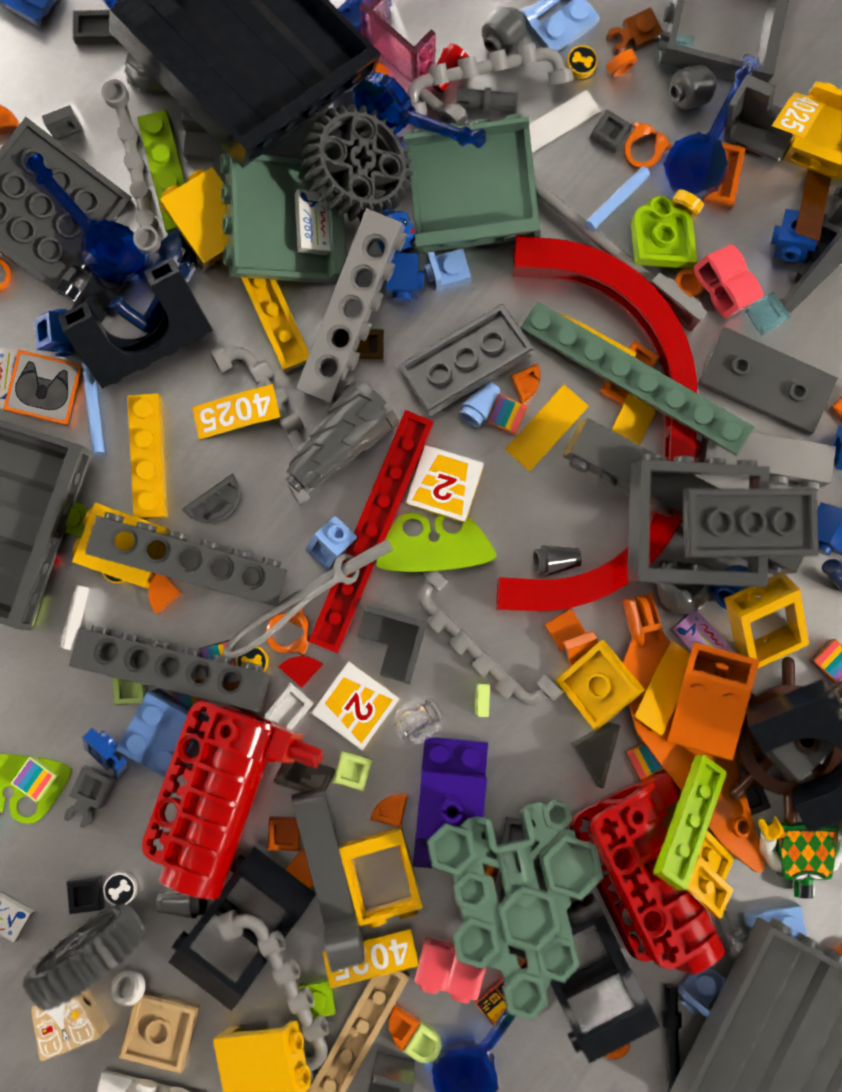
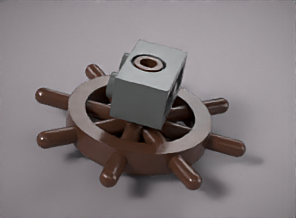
M785 657L782 660V686L767 688L756 695L751 692L747 709L802 687L795 685V661L792 657ZM839 681L833 688L836 689L841 699L842 681ZM745 713L735 754L746 774L730 789L729 797L735 801L739 800L755 784L772 793L783 795L784 822L790 826L797 823V811L794 807L791 787L831 772L840 762L842 752L828 741L818 738H804L764 753L765 755L757 762L751 745L759 746L748 727L747 713ZM775 765L783 773V781L775 779L767 772ZM810 772H812L813 775L804 779Z

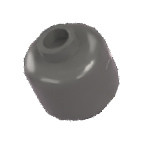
M501 6L495 9L481 28L485 48L489 52L505 49L506 55L514 51L526 35L525 18L518 9L511 6Z
M703 64L680 69L674 73L671 79L669 96L682 110L703 106L710 102L717 87L716 77Z

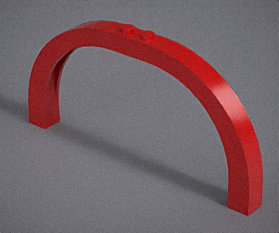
M516 236L513 250L512 277L565 280L586 286L610 298L631 315L643 329L656 355L660 356L659 363L662 373L697 393L694 359L684 330L667 301L640 273L614 256L585 244L553 238ZM665 415L664 459L674 461L676 456L694 457V462H696V458H699L701 452V441L696 439V433ZM654 510L652 511L649 527V566L657 559L672 539L681 523L680 519L674 516L668 518ZM628 546L604 565L572 577L559 579L499 577L497 579L496 610L551 612L591 603L610 595L630 583L628 582Z

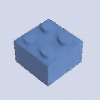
M158 688L147 692L116 750L165 778L190 707ZM200 713L199 718L203 722H208L210 718ZM199 729L194 730V734H201L203 736L205 732H201ZM193 739L189 744L188 754L190 757L193 756L199 745L196 739Z

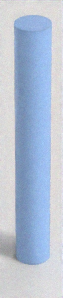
M641 167L585 222L586 229L593 232L650 176V171L646 167Z
M82 362V376L92 452L94 455L104 454L105 448L96 379L86 364Z

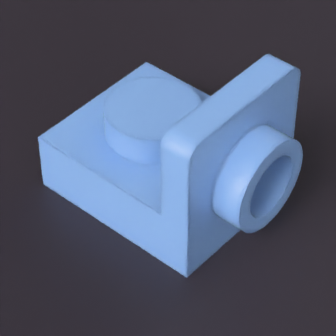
M463 248L435 256L434 251L427 253V263L423 264L427 281H433L436 291L471 281V274Z
M333 517L313 535L305 550L328 571L334 566L337 556L342 554L356 540L357 536L340 519Z
M712 967L695 975L686 973L677 984L678 992L682 996L679 1001L694 1015L700 1011L705 1017H708L711 1012L707 1007L721 991L726 979Z

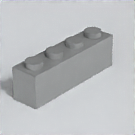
M752 432L737 456L702 437L698 463H705L707 458L726 459V464L737 465L738 460H757V466H770V484L787 486L788 483L800 484L799 488H817V491H819V488L831 484L836 446ZM737 477L742 480H749V477Z

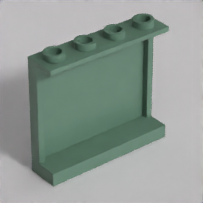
M512 114L504 117L503 120L493 122L490 119H479L474 121L473 125L466 126L451 123L442 126V129L432 131L428 128H418L412 130L411 134L404 135L407 148H409L408 158L412 160L409 164V169L413 171L410 179L417 232L415 234V243L419 254L515 241L516 236L541 237L529 116L522 117L519 114Z
M227 152L226 154H221L220 171L225 174L226 184H223L221 189V202L226 204L227 215H224L222 220V232L224 235H227L228 246H225L223 251V263L228 265L229 277L337 284L346 261L344 215L338 218V209L334 207L328 211L330 253L326 256L301 253L297 250L294 194L297 189L310 191V188L314 185L311 180H304L305 175L309 172V170L301 168V164L305 159L262 154L242 168Z

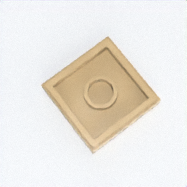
M144 991L140 1001L132 1005L118 1058L182 1074L200 1005Z

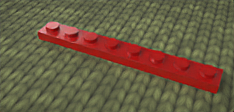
M404 411L354 531L357 538L347 548L345 553L356 557L386 539L430 435L434 421L410 411ZM377 559L359 569V577L354 583L346 585L341 582L330 588L308 642L339 654Z

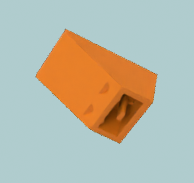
M694 642L667 742L733 761L760 660Z

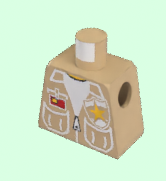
M88 989L82 992L79 997L75 996L68 1003H63L59 1008L54 1007L52 1010H40L35 1004L31 1007L40 1062L97 1040L109 1028L106 1019Z

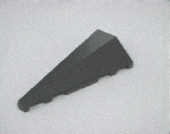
M842 187L836 188L833 194L836 200L830 212L824 214L820 240L817 241L815 251H808L805 263L802 264L799 272H793L790 278L792 286L786 298L778 301V304L789 313L842 264Z

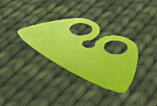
M406 513L397 518L387 534L386 539L392 545L393 550L378 558L376 564L380 569L388 571H439L485 564L494 560L497 554L486 535L469 516L466 523H462V528L459 532L448 533L442 526L443 520L446 517L438 515L435 520V531L440 537L438 541L433 542L428 538L431 533L428 519L418 513ZM416 519L420 521L423 526L421 534L414 537L407 535L403 530V524L407 520Z
M0 754V814L5 807L3 790L6 787H11L14 790V794L9 801V810L13 819L23 824H33L39 821L50 810L64 789L71 774V768L68 765L36 757L59 775L41 800L36 802V812L32 816L25 817L19 814L17 804L22 797L27 795L10 783L31 756Z

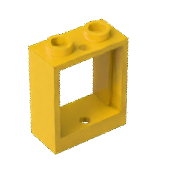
M783 571L769 577L767 587H748L724 598L736 653L760 660L758 668L809 645L800 588ZM784 607L788 625L753 640L750 623Z
M402 826L340 844L339 852L359 926L367 924L368 928H375L387 923V918L399 915L400 919L410 918L418 914V909L423 908L422 896ZM398 846L412 896L367 909L353 858Z

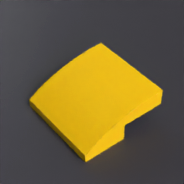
M707 831L687 891L715 918L721 919L733 891L725 880L734 857Z

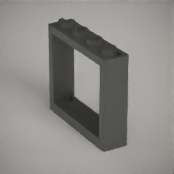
M672 0V3L669 2L663 19V22H667L666 31H662L658 42L657 50L662 51L659 63L679 69L703 64L718 79L741 84L748 74L768 83L774 76L789 0L768 1L756 65L675 44L684 0Z
M657 454L642 455L641 460L631 463L628 582L743 587L768 586V557H748L747 572L649 568L651 472L749 477V489H769L770 466H757V460H738L737 465L726 464V459L707 458L705 463L694 462V457L676 456L674 461H662V455Z

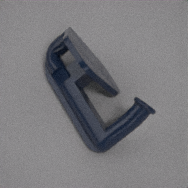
M178 228L161 241V246L157 252L147 256L138 273L140 280L149 283L144 271L173 257L186 282H189L197 268L196 255ZM181 247H182V248H184L186 251H185V253L183 254V256H182V258L180 259V261L178 262L177 260H178V258H179V256H180V254H181ZM123 295L115 297L108 304L110 309H114L121 317L147 334L158 325L162 316V305L157 296H155L144 315L127 304Z

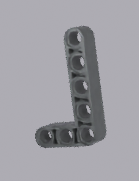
M324 787L291 795L293 808L324 921V944L331 972L365 963L363 934L358 923L339 852V842Z

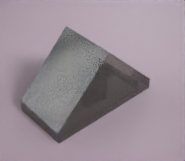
M611 722L606 723L599 730L592 731L571 743L591 782L603 789L620 730V725Z
M298 761L294 763H281L273 782L300 792L323 786L326 792L336 769L323 762H319L316 769Z

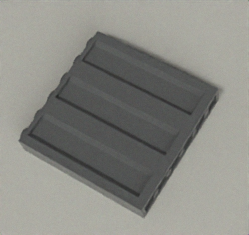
M0 420V623L16 629L31 630L67 528L66 523L71 509L74 508L93 452L82 445Z
M757 917L710 1011L711 1013L706 1018L670 1092H842V955L828 947L825 952L817 949L819 943L803 933H799L798 937L789 934L791 928L775 918H772L769 923Z

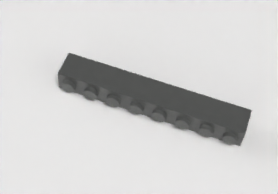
M586 418L578 423L562 457L570 461L569 465L572 468L584 473L588 470L597 475V480L600 483L615 488V486L622 488L626 491L625 495L630 498L631 463L641 460L642 455L654 453L590 418ZM651 472L650 504L654 506L653 510L668 518L674 516L680 519L683 527V490L719 489L693 474ZM804 556L768 557V573L773 575L782 571L785 574L797 573ZM740 557L748 561V557Z

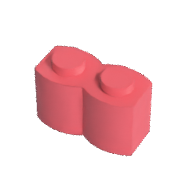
M733 244L705 256L694 266L697 279L704 289L710 293L715 309L725 319L750 307L763 297V291L758 280L747 270L743 255Z
M425 938L414 983L419 984V988L427 993L437 994L438 990L446 991L451 994L450 997L458 1002L469 1003L470 1000L478 1001L486 966L480 969L458 962L454 945L432 938Z

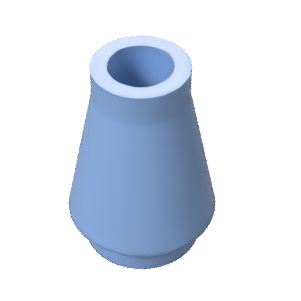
M491 381L482 385L461 404L460 418L474 428H479L481 424H486L495 400L500 393L499 387Z

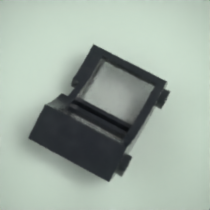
M255 846L247 856H244L242 853L238 856L229 869L234 874L222 889L220 897L212 902L189 934L186 931L180 934L172 945L176 952L168 962L230 1011L233 1010L245 995L268 960L263 957L258 949V939L255 933L248 928H243L242 936L230 941L224 940L218 928L219 915L234 910L238 915H254L264 922L269 932L271 930L272 932L279 930L283 938H285L316 895L314 891Z
M593 893L585 896L582 900L572 903L567 909L580 966L564 983L554 979L550 982L573 1030L567 1034L576 1053L583 1051L589 1064L661 1027L649 1000L633 970L629 967L608 920ZM617 974H619V976H620V978H621V980H622V982H623V984H624V986H625V988H626V990H627V993H626V991H625V989H624V987H623V985H622V983H621V981H620V979H619V977H618Z

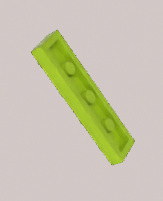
M166 109L137 117L159 207L160 198H162V193L173 185L180 187L186 183L169 114ZM160 208L165 231L169 235L177 227L167 212L164 213Z
M704 754L694 757L653 874L676 890H687L727 773V771Z

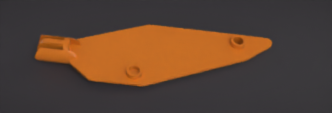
M653 593L623 599L622 605L632 639L622 662L645 689L643 693L628 704L637 735L665 772L669 773L672 781L681 793L694 757L704 754L727 771L708 829L726 850L751 870L762 872L765 868V860L759 851V839L746 794L736 801L729 797L730 789L741 779L735 755L733 761H729L667 742L676 706L663 736L634 717L656 668L671 642L663 632ZM739 823H740V825H741V830H740V832L738 831V824H739Z

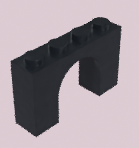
M173 257L144 271L151 288L162 305L161 319L158 325L147 335L136 339H123L112 335L103 327L87 301L58 316L64 334L102 389L119 383L124 377L137 370L146 369L158 359L176 353L181 347L193 341H199L206 334L213 331Z
M823 678L746 709L748 727L763 753L804 738H818L828 741L842 752V713L840 711L842 701L835 688L828 689ZM842 757L838 765L826 775L791 787L794 807L808 832L842 821Z

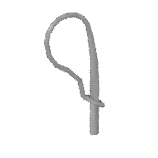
M386 539L356 557L347 553L340 554L334 561L333 570L278 603L277 607H272L240 630L227 643L223 655L228 659L236 658L262 644L318 595L337 583L342 582L346 585L354 583L359 577V569L393 550L392 545ZM298 603L262 636L245 647L230 652L232 647L250 630Z

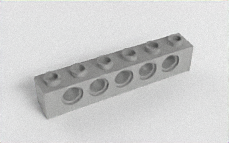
M366 208L296 389L329 403H335L337 398L345 391L348 382L345 381L349 369L354 370L360 353L356 352L360 340L365 341L371 329V323L368 322L372 310L377 311L381 304L383 294L380 293L383 282L384 280L389 282L393 274L395 264L392 263L394 254L396 250L399 252L402 250L406 241L407 233H404L405 227L402 222ZM374 242H383L385 245L384 253L379 257H371L369 254L370 246ZM365 271L371 272L373 275L372 283L365 288L359 287V275ZM352 301H358L361 305L359 315L349 318L346 313L347 305ZM341 330H346L349 334V342L346 346L339 348L335 344V335ZM333 359L338 367L336 374L332 377L326 376L323 371L325 362Z

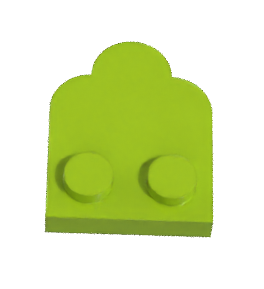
M656 196L650 199L646 205L637 209L631 219L635 265L693 269L698 263L693 220L690 214L684 209L674 207L672 201L665 196Z

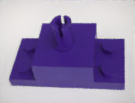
M429 737L424 740L413 867L436 869L432 867L426 841L445 823L459 827L468 818L475 816L484 818L488 742Z

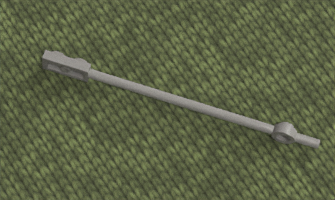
M426 88L420 91L419 100L425 101L426 106L437 114L442 126L451 123L460 124V126L469 125L467 112L460 104L450 102L444 104ZM535 179L536 196L604 252L623 261L640 273L667 301L679 322L692 332L708 313L698 299L688 296L683 292L672 278L665 277L660 272L655 277L641 265H635L633 258L599 230L595 229L593 232L587 230L585 227L586 220Z

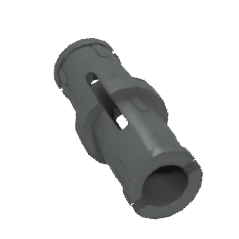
M458 87L456 103L460 104L463 108L481 109L483 113H489V110L516 113L518 92L491 91V87H485V90Z

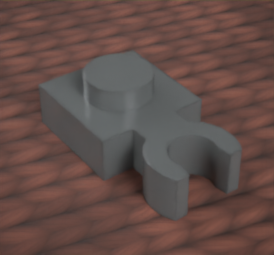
M87 765L82 766L69 797L76 799L77 802L67 809L64 820H71L74 813L78 811L83 816L79 827L84 828L89 825L92 820L91 807L96 809L102 808L115 778Z

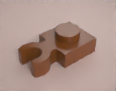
M648 8L624 19L623 28L615 27L610 29L606 40L608 42L612 39H618L621 42L613 48V55H618L625 51L626 47L630 44L634 51L658 42L663 30L652 8Z

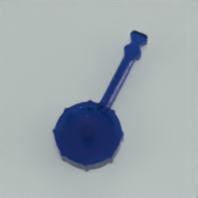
M747 53L743 55V67L735 72L736 81L707 134L697 132L674 142L666 157V161L663 163L673 192L681 189L701 198L719 190V186L724 181L730 168L722 142L718 139L726 126L728 106L745 76L747 74L752 76V72L760 66L758 57Z
M372 71L353 89L354 103L357 111L362 106L366 107L367 114L369 115L376 110L377 119L381 121L387 117L385 124L389 128L396 126L394 134L399 133L408 124L458 141V144L461 146L473 144L476 148H481L486 143V131L482 128H479L477 131H473L467 126L459 128L415 112L416 109L411 104V98L394 77Z
M36 154L30 157L26 166L35 173L36 182L39 185H44L84 231L81 238V258L85 260L86 264L97 276L110 281L125 283V281H129L137 274H140L145 266L146 255L141 253L134 244V232L128 226L117 222L107 221L106 219L100 222L90 220L52 177L53 172L45 167L43 156Z
M506 1007L480 1044L474 1040L448 1043L433 1063L432 1074L435 1091H498V1068L495 1055L490 1052L517 1016L509 1014Z

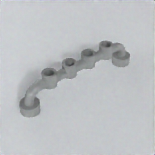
M535 43L517 46V53L507 56L505 49L487 53L488 60L476 62L475 56L457 60L458 67L447 69L446 63L429 66L428 74L415 78L409 85L407 105L402 106L404 119L428 114L426 102H419V93L426 87L539 61H549L553 66L554 71L548 73L551 86L573 81L572 67H565L562 56L556 50L551 48L535 49Z
M112 79L103 85L101 93L107 105L116 109L120 126L118 127L117 134L125 147L124 164L132 180L130 193L138 207L136 221L140 228L135 231L133 241L141 253L150 255L157 252L161 246L160 236L156 232L159 223L150 209L149 202L152 200V192L143 177L146 171V164L137 149L140 137L132 125L127 106L129 92L123 82Z
M220 345L209 351L221 373L233 367L230 361L239 359L246 364L253 380L259 387L271 384L269 378L274 375L265 359L258 362L249 350L242 347H232L224 350ZM278 386L274 389L280 412L278 420L298 453L309 440L305 441L300 433V430L305 427L296 412L290 415L284 405L289 400L282 387ZM287 483L299 505L310 499L308 493L314 488L308 492L302 489L298 493Z
M424 571L422 573L426 579L419 587L418 598L421 607L429 615L425 621L437 633L444 629L452 637L448 643L460 655L467 651L475 659L471 665L479 674L485 677L490 673L498 681L494 688L503 697L508 699L512 695L521 703L533 706L543 703L549 697L555 701L563 693L562 689L546 674L536 683L540 687L538 691L530 693L524 690L511 675L500 667L487 652L475 643L464 630L432 601L431 591L433 588L436 587L440 591L448 583V580L439 571Z
M234 910L219 915L218 928L224 940L230 941L242 936L243 928H248L255 933L260 953L268 958L273 968V977L279 986L282 985L287 995V1002L291 1012L297 1014L302 1023V1032L305 1039L311 1042L315 1049L312 1056L308 1051H304L311 1079L314 1078L316 1069L322 1066L327 1058L328 1047L324 1036L329 1034V1027L323 1015L314 1018L309 1009L314 1006V997L308 987L299 990L295 982L300 977L296 961L294 959L284 961L280 951L285 949L283 935L279 930L270 933L264 922L254 915H238Z

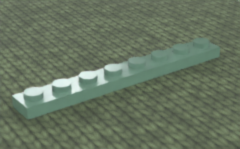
M538 301L520 327L526 334L737 456L754 430L753 425Z

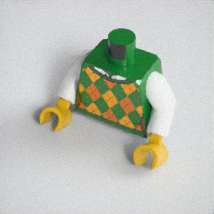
M776 816L773 817V822H767V824L764 819L758 820V825L762 830L759 851L771 870L784 879L794 880L795 897L803 899L814 898V880H830L833 877V871L837 870L842 862V829L839 830L838 826L831 824L808 832L803 822H797L795 825L790 826L785 822H779Z

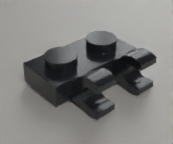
M79 252L72 266L90 276L91 279L83 291L67 280L62 279L56 292L75 303L72 309L87 301L102 323L110 310L108 304L120 294L131 275L105 258L97 265L90 258Z

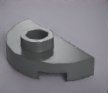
M232 473L181 510L190 518L202 523H216L227 518L235 510L240 498L239 484L235 475Z

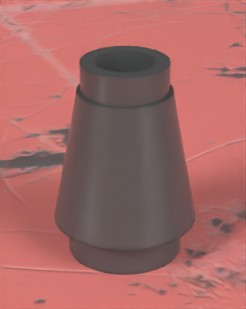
M542 545L540 549H534L533 551L535 572L544 576L579 567L582 563L579 548Z
M175 890L159 893L156 898L158 913L196 919L198 915H204L207 908V899L189 896Z

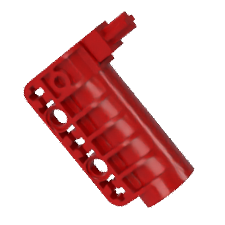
M203 701L195 703L188 712L142 839L141 846L145 857L164 866L159 882L170 889L202 899H218L267 762H276L277 760L282 763H294L298 761L316 769L319 762L323 760V749L303 742V734L287 729L286 726L247 710L229 705L219 706ZM200 712H206L210 716L208 722H203L199 718ZM199 729V731L205 732V735L194 734V730ZM193 739H196L200 744V751L195 758L190 757L188 754V747ZM184 762L194 765L193 768H186L187 766L182 765V763ZM178 775H183V778L187 780L185 786H180V783L176 781ZM176 793L177 796H182V799L171 797V794ZM169 803H173L177 809L176 818L172 822H169L165 817V811ZM159 827L170 828V832H163L164 829H159ZM155 839H160V843L163 845L162 850H157V846L153 844Z
M656 773L639 783L636 782L625 786L580 810L572 816L573 820L570 822V830L575 832L576 839L585 842L592 841L587 832H582L579 829L583 825L581 819L591 821L588 830L593 842L590 843L596 845L604 862L601 865L602 871L608 870L622 901H620L616 892L609 891L608 887L611 886V880L608 875L603 874L604 878L596 886L631 957L644 962L652 960L654 964L661 968L677 969L695 975L717 963L725 954V947L706 908L687 890H676L653 874L668 832L663 818L669 815L666 808L680 799L678 794L680 790L672 781L669 773ZM625 908L633 922L630 925H626L622 918ZM637 931L646 950L645 953L637 950V947L640 946V941L637 935L630 934L629 932Z

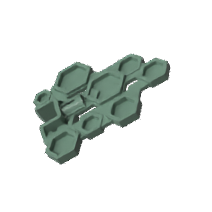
M551 799L547 804L541 802L527 804L518 812L524 835L523 840L497 845L491 820L475 816L466 819L459 827L445 823L426 841L432 867L452 873L454 894L456 903L460 907L463 924L452 934L457 961L480 969L488 966L502 971L505 983L502 990L507 1012L531 1021L548 1004L546 989L551 980L554 979L564 983L580 966L567 914V909L571 905L569 896L582 900L604 878L596 845L576 839L575 832L565 828L573 820L570 806L555 799ZM537 856H539L547 891L539 889L533 860ZM482 863L497 867L500 870L506 896L500 903H498L493 877L484 874ZM508 945L525 951L528 964L525 970L519 969L517 956L509 952Z

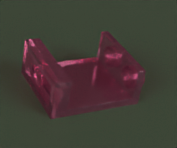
M365 0L359 6L362 35L381 53V56L411 83L415 78L428 74V67L435 65L436 33L431 29L413 46L391 26L390 0Z

